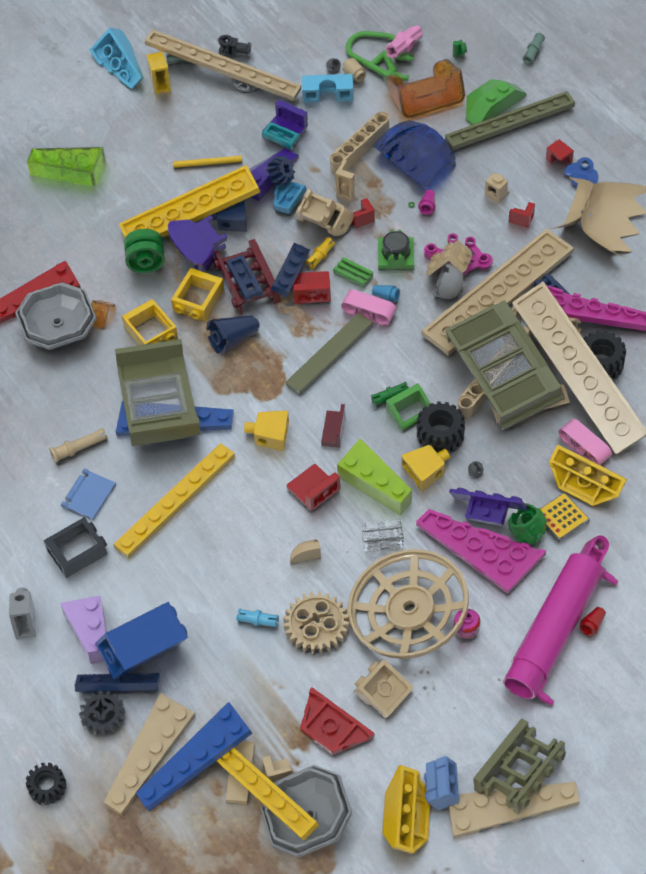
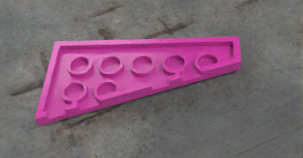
M428 509L416 521L418 528L507 594L546 555V550L531 548L529 544L517 543L510 540L507 536L481 527L480 529L470 526V523L464 521L461 523L453 520L448 515Z

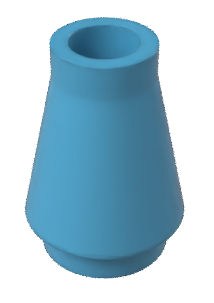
M375 284L372 288V295L396 303L400 297V289L395 285Z

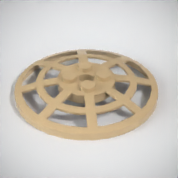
M401 550L378 559L357 579L348 601L350 624L361 643L379 655L397 659L420 657L439 649L456 635L467 615L469 592L461 571L446 557L428 550ZM410 559V571L397 573L388 579L380 572L381 569L392 563ZM419 559L436 562L447 568V570L440 578L429 572L418 570ZM452 575L457 578L461 586L463 601L452 603L450 591L445 584ZM374 576L380 585L373 593L370 603L357 602L363 587ZM418 577L428 579L434 582V584L427 590L418 585ZM410 578L409 585L398 589L392 585L401 579ZM441 589L445 595L446 604L435 605L432 596ZM386 590L390 594L386 605H376L380 595ZM408 605H415V608L413 610H405V608ZM463 609L459 621L445 636L441 630L448 622L451 611ZM356 610L368 612L369 621L374 632L365 637L357 624ZM445 612L437 627L429 622L434 613ZM375 613H386L389 622L379 627L376 622ZM423 627L429 632L423 637L411 640L412 631ZM393 628L404 631L402 640L393 638L386 633ZM381 637L389 643L401 645L400 652L393 653L380 650L370 642ZM432 637L439 641L426 649L408 653L410 645L423 643Z

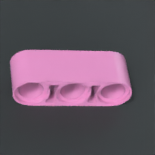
M353 289L348 291L341 304V308L345 312L355 316L360 313L372 322L381 325H388L397 310L395 304L390 301Z
M572 419L558 431L561 439L579 455L599 465L612 456L609 446L577 419Z

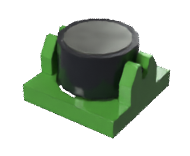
M391 229L384 238H378V270L414 269V237H408L400 229L398 231Z

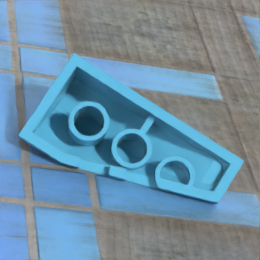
M109 27L91 47L90 52L97 63L103 65L124 84L134 89L144 77L132 46L122 30Z

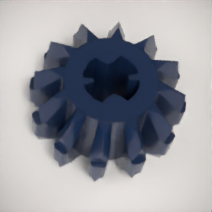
M276 156L267 163L268 168L266 171L269 172L268 177L271 178V183H275L276 186H285L294 179V165H291V160L287 159L286 156Z

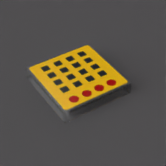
M565 492L540 508L547 519V531L558 543L590 522V518Z

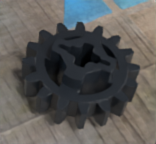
M100 690L97 696L91 693V699H84L86 705H80L82 712L79 713V716L82 719V725L86 726L88 732L93 730L94 735L102 731L103 736H105L107 730L114 733L113 727L120 728L119 721L125 720L123 715L125 714V708L123 707L122 699L118 700L117 694L111 697L110 691L103 695Z

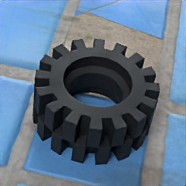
M49 762L48 766L45 763H41L40 768L38 765L34 766L35 771L31 769L29 771L30 776H26V787L32 800H36L38 804L43 802L44 805H48V801L51 804L55 803V798L59 801L61 799L60 794L64 795V788H66V780L62 770L57 765L53 767L52 763ZM50 777L54 780V785L48 790H41L38 787L39 781L43 778Z

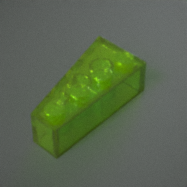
M103 147L32 148L27 159V165L30 175L96 186L106 159Z

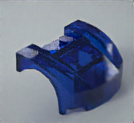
M410 120L398 123L388 129L373 145L380 153L425 189L429 187L431 180L441 168L446 165L456 166V157L450 144L435 129L424 123Z

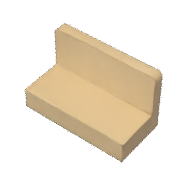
M343 160L335 173L336 197L353 202L355 198V175L348 172V161Z

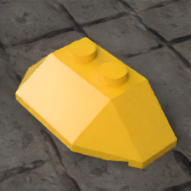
M558 444L549 460L558 488L592 506L618 498L628 480Z
M399 765L385 792L382 834L392 848L412 854L428 841L430 804L426 801L425 792L427 790L420 779L419 771Z

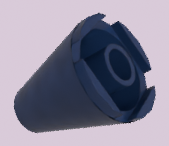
M252 315L212 319L207 322L206 330H210L208 340L217 354L221 353V355H224L256 334L260 324L258 319Z

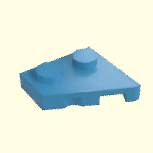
M290 182L285 186H276L274 209L290 214L307 191L306 186Z

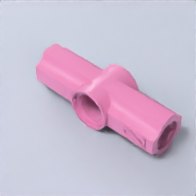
M416 25L411 26L405 32L400 31L395 39L386 46L387 56L397 58L404 51L408 53L414 44L422 38L423 32L421 27Z

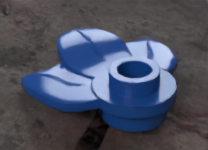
M587 157L580 158L577 163L569 164L564 171V175L572 176L571 178L585 179L594 184L598 182V172L594 169L593 161ZM572 180L574 188H577L578 183Z

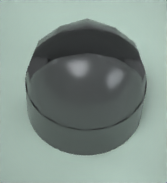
M330 58L326 62V67L331 72H337L341 67V63L336 58Z
M474 461L468 467V474L472 478H480L484 472L483 465L478 461Z

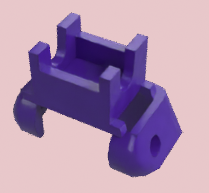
M211 215L198 223L190 219L170 221L168 233L171 240L181 254L192 264H195L194 268L196 270L206 272L213 263L215 251L220 253L226 249L224 242L227 241V235H218L211 226V223H213Z

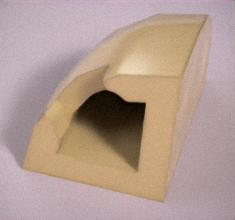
M313 539L298 544L292 550L290 564L321 558L319 541Z

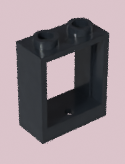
M85 517L43 540L46 551L65 578L107 555L105 539L103 536L97 535L95 525L92 522L89 523ZM86 531L95 545L67 561L58 546Z

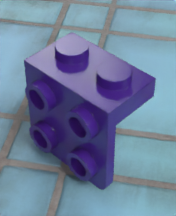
M278 99L275 103L276 116L270 122L301 135L308 127L307 112Z

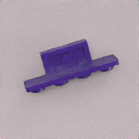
M460 487L450 489L449 491L454 499L469 501L465 518L469 521L503 526L508 508L527 510L526 504L521 498L516 496L507 498L498 493L488 495L479 490L469 492Z

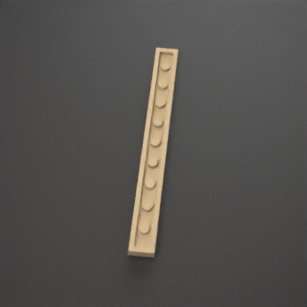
M153 29L144 40L145 45L292 101H295L301 91V85Z

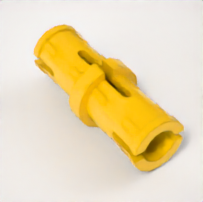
M327 237L319 247L314 249V253L309 259L305 261L307 266L312 263L309 266L310 269H315L318 263L327 257V253L335 246L334 241L329 244L332 240L331 238Z

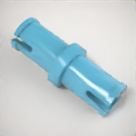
M239 608L237 611L239 613L236 616L238 622L253 623L254 626L258 627L259 625L274 628L278 626L276 622H279V615L262 613L261 610H256L255 612Z

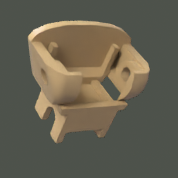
M308 189L297 209L295 217L303 223L309 221L326 228L329 234L338 237L347 232L354 219V214L343 205L334 202L333 199L324 198ZM333 213L339 214L334 226L328 225Z

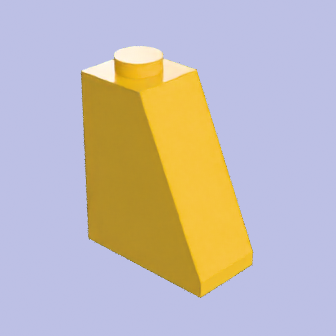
M163 51L146 54L154 93L170 92L169 71Z

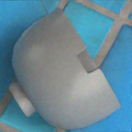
M447 262L444 264L446 268H441L436 282L439 290L438 292L434 291V296L441 299H453L458 295L459 291H464L466 282L463 281V273Z

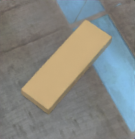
M242 741L234 748L253 764L255 742ZM229 774L226 803L248 804L249 791Z

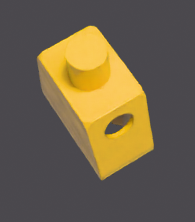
M287 410L257 413L256 423L245 422L244 433L254 434V441L258 446L285 451L289 412Z
M427 445L401 455V466L422 492L444 475V462L450 459V455L446 449L436 453L432 446Z

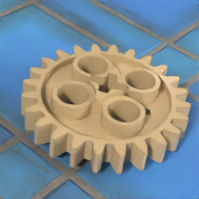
M319 591L317 596H314L313 592L310 593V597L303 594L302 600L296 597V604L290 603V609L285 610L286 616L283 617L285 623L283 626L284 630H286V637H290L291 644L296 642V649L303 646V652H306L308 648L311 649L312 654H314L316 649L322 654L323 648L330 652L331 645L337 648V641L343 642V636L348 635L349 615L347 614V608H342V601L337 603L336 596L329 599V593L324 597L321 591ZM325 609L326 611L319 612L318 610ZM329 625L334 626L333 628H330V629H329V628H326V627L329 626ZM314 633L315 635L308 636L307 634Z

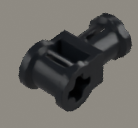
M221 35L218 38L220 55L225 57H236L237 54L246 55V57L250 56L252 47L250 42H238V38H233L230 35Z

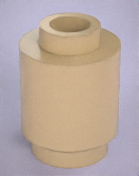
M354 58L344 61L342 70L346 74H353V81L359 83L366 77L365 69Z

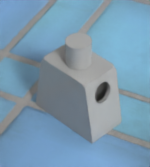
M18 588L15 593H11L9 596V617L16 639L36 637L34 604L31 593L26 588ZM25 615V621H22L20 616Z

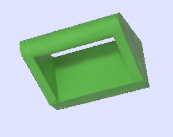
M418 383L386 400V412L402 431L417 423L418 414L403 422L398 412L418 401L423 407H429L430 402Z

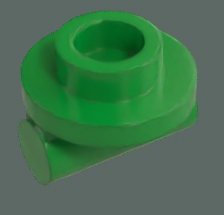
M462 40L454 41L453 57H463L464 53H467L466 43H463Z

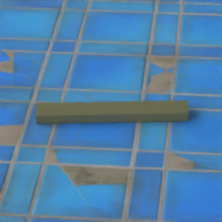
M358 313L286 381V386L301 395L373 326V322Z

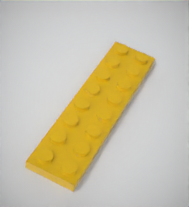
M245 165L119 223L124 237L137 229H152L164 237L169 235L168 224L170 221L190 219L197 222L260 193V190L248 166Z

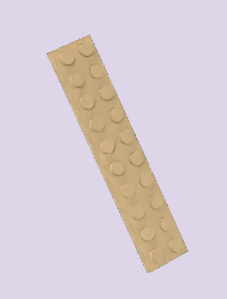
M544 230L422 330V336L449 356L456 348L452 341L448 343L446 340L445 329L504 300L509 306L530 289L535 281L541 280L543 276L570 256L574 248L550 230Z
M541 282L513 301L512 304L615 454L619 455L646 437V428L545 283Z

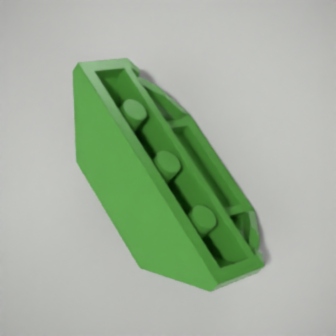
M490 79L467 95L466 121L473 125L496 117L524 98L527 93L515 84Z

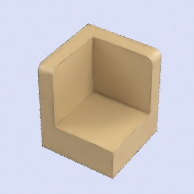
M270 756L262 758L265 775L273 783L293 774L288 759L272 762Z

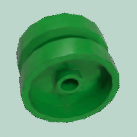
M137 229L125 237V262L130 270L136 273H151L163 266L165 262L163 238L159 232L152 229Z

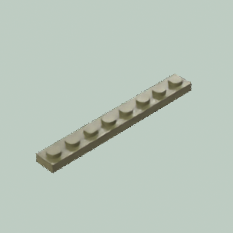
M568 91L448 133L445 135V140L451 150L454 151L575 107V101Z

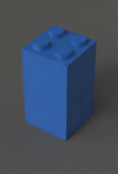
M168 601L105 633L95 645L115 680L177 648L188 636L185 626L177 618L176 609Z

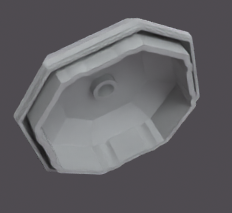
M63 282L28 293L15 313L26 342L48 350L84 339L97 319L86 291Z
M312 765L274 782L278 788L309 815L314 814L312 818L317 821L319 826L303 841L267 807L262 805V815L273 848L300 858L339 841L352 815V809L339 774Z

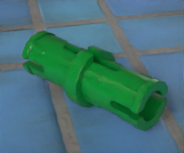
M405 381L394 387H386V390L372 394L371 399L374 402V406L384 403L386 400L408 389L409 386H406L407 382Z

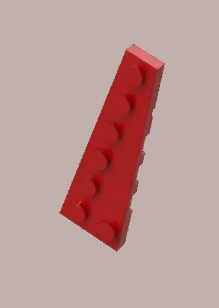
M66 260L0 298V323L16 317L15 313L28 293L62 282L81 288Z

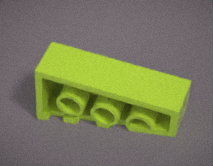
M361 438L337 464V474L340 476V479L398 515H401L411 504L412 489Z

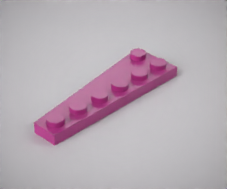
M547 286L570 318H577L583 322L646 331V312L610 302L604 304L596 298L589 300L580 297L581 294L574 293L570 295L563 293L562 289Z

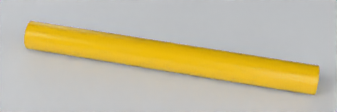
M242 155L173 161V168L242 162Z

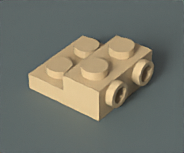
M383 659L379 663L375 661L367 669L370 673L366 677L362 675L354 683L356 688L353 692L367 705L371 704L386 719L414 687Z

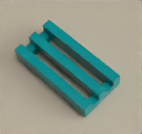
M270 122L262 132V137L292 149L293 144L297 143L296 140L300 139V134Z

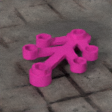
M451 233L447 237L448 243H454L458 240V235L455 233ZM467 237L465 239V246L474 255H472L470 260L472 263L463 272L464 276L476 268L487 270L493 263L491 255L482 253L476 246L475 238ZM429 243L424 248V257L431 260L430 258L435 253H441L444 249Z

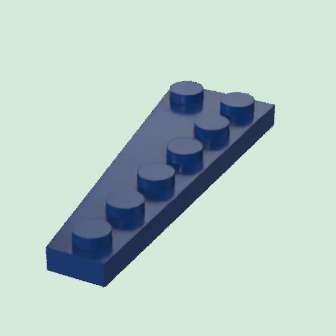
M124 401L121 403L115 431L116 436L129 435ZM157 403L134 405L136 417L181 411L180 405ZM194 406L196 416L199 418L200 430L232 429L234 409Z
M228 702L136 792L148 811L152 810L253 734L231 703Z

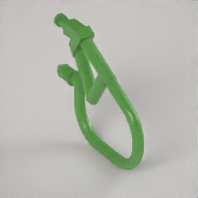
M361 31L353 34L348 39L346 52L351 58L383 76L387 82L409 81V75L397 72L393 61L387 56L385 50L370 62L355 54L351 49L353 42L361 37L386 38L393 41L396 36L385 32ZM402 53L397 58L393 57L400 61L410 62L414 60V56L411 54ZM383 59L389 68L387 71L377 66Z

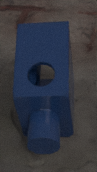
M245 200L211 215L213 221L218 222V230L247 232Z

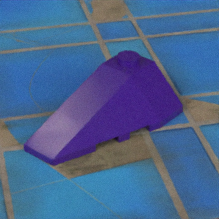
M284 148L250 168L249 170L260 190V193L251 196V198L260 201L275 185V183H271V178L268 177L269 172L266 171L268 168L267 163L276 156H286L287 159L291 160V165H293L299 158V155Z

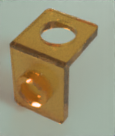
M92 300L91 306L97 318L93 326L105 328L109 307H115L116 304L103 300Z

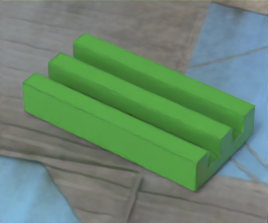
M342 257L341 262L337 263V267L333 268V273L363 288L373 277V271L345 257Z

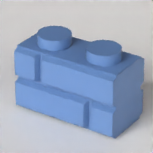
M446 756L426 763V773H424V779L427 783L426 801L439 810L459 803L457 763Z

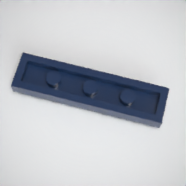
M295 242L293 243L271 287L272 291L288 297L310 249Z
M127 673L115 680L111 674L77 675L74 684L75 692L91 693L100 690L104 693L107 691L132 692L139 690L151 692L159 688L160 673Z

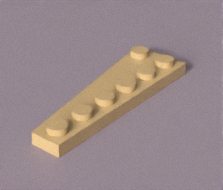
M160 693L104 801L106 807L123 816L136 798V792L150 779L194 719L195 712Z
M576 781L542 785L540 791L534 793L531 797L528 807L522 809L519 814L514 812L513 807H507L506 799L508 796L498 790H493L489 796L485 792L482 794L478 792L459 794V803L448 806L453 839L480 832V830L490 827L492 829L500 827L501 824L515 823L523 818L537 817L547 812L551 813L577 806L580 801ZM524 787L515 788V789L518 790V794H519L520 791H521Z

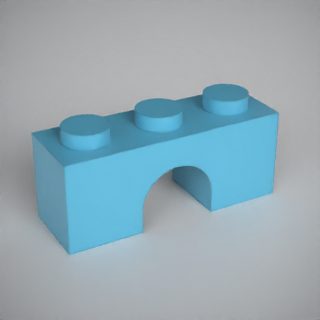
M353 74L302 76L303 102H320V95L324 92H333L336 95L337 101H353Z

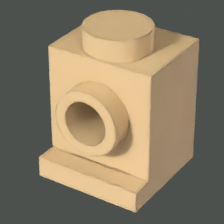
M493 173L485 181V195L495 202L499 203L509 194L508 181L501 174Z

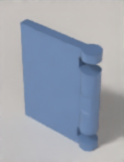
M83 469L82 474L88 477L85 478L82 475L78 477L65 497V500L71 503L68 504L63 501L61 507L94 520L115 487L116 482L90 472L88 469Z

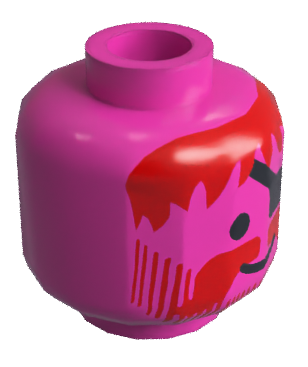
M468 609L466 618L456 633L459 637L471 639L479 633L481 620L476 611ZM462 610L458 611L455 615L454 626L459 621Z

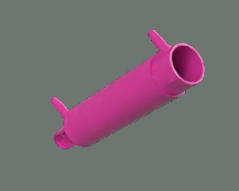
M602 535L594 537L585 543L580 553L571 554L511 660L512 665L503 679V684L513 694L524 699L539 698L544 703L550 706L553 705L554 700L542 691L547 681L546 679L601 578L613 585L618 583V580L600 565L609 549V541L606 537Z

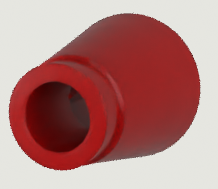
M596 607L580 621L579 628L581 632L587 636L597 634L606 615L605 610L601 607Z

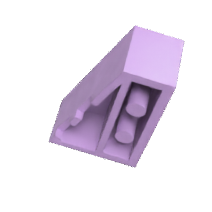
M94 596L60 603L63 615L71 626L90 663L103 662L104 660L95 645L107 633L101 597Z

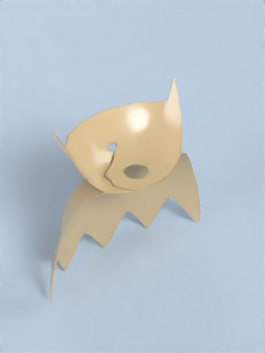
M571 178L578 185L568 216L563 225L550 229L571 226L581 220L584 233L593 241L615 253L614 251L632 252L622 241L621 237L639 234V231L628 218L646 214V211L634 199V197L646 193V186L619 182L594 184L585 179Z

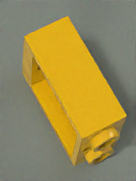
M190 268L171 299L173 311L190 316L195 320L206 322L224 291L223 279ZM191 285L210 291L202 306L183 300Z
M153 299L122 316L124 328L138 345L172 341L178 338L176 326ZM155 317L164 327L165 331L145 341L135 327Z

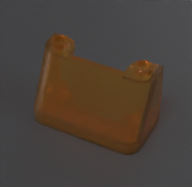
M444 59L436 62L434 65V76L403 84L402 78L394 74L386 76L385 81L401 114L405 118H414L462 103L465 99L462 70L450 60Z

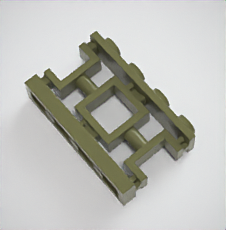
M521 718L473 778L474 791L480 794L485 792L487 796L494 789L508 796L506 799L507 807H513L514 812L519 814L522 809L528 807L534 793L540 791L544 780L551 777L558 762L561 763L566 756L565 742L560 740L558 743V740L553 738L549 745L535 739L536 728H530L529 722ZM523 742L525 745L531 747L528 752L520 748V745ZM538 752L547 756L543 763L542 759L536 756ZM518 758L532 765L525 776L511 769ZM499 772L507 777L504 782L495 778ZM515 782L524 787L519 794L518 790L512 787Z

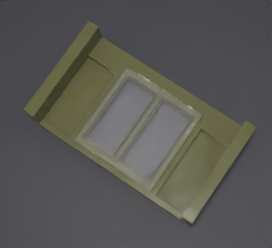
M505 300L445 329L446 340L448 343L452 341L499 416V424L503 430L564 399L561 385Z
M181 339L115 349L131 446L200 435L199 418L196 416Z

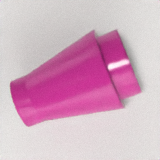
M426 190L418 204L420 212L424 215H430L436 209L435 192L433 190Z

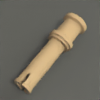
M101 428L75 441H64L63 445L55 448L50 447L49 451L54 462L57 464L59 460L68 456L73 457L75 452L107 440L108 437L107 434L99 437V435L105 433L104 428Z

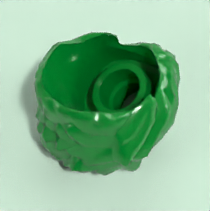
M525 503L527 506L526 511L517 510L516 514L515 512L511 514L508 519L509 529L520 543H540L542 534L544 535L545 530H547V519L541 509Z

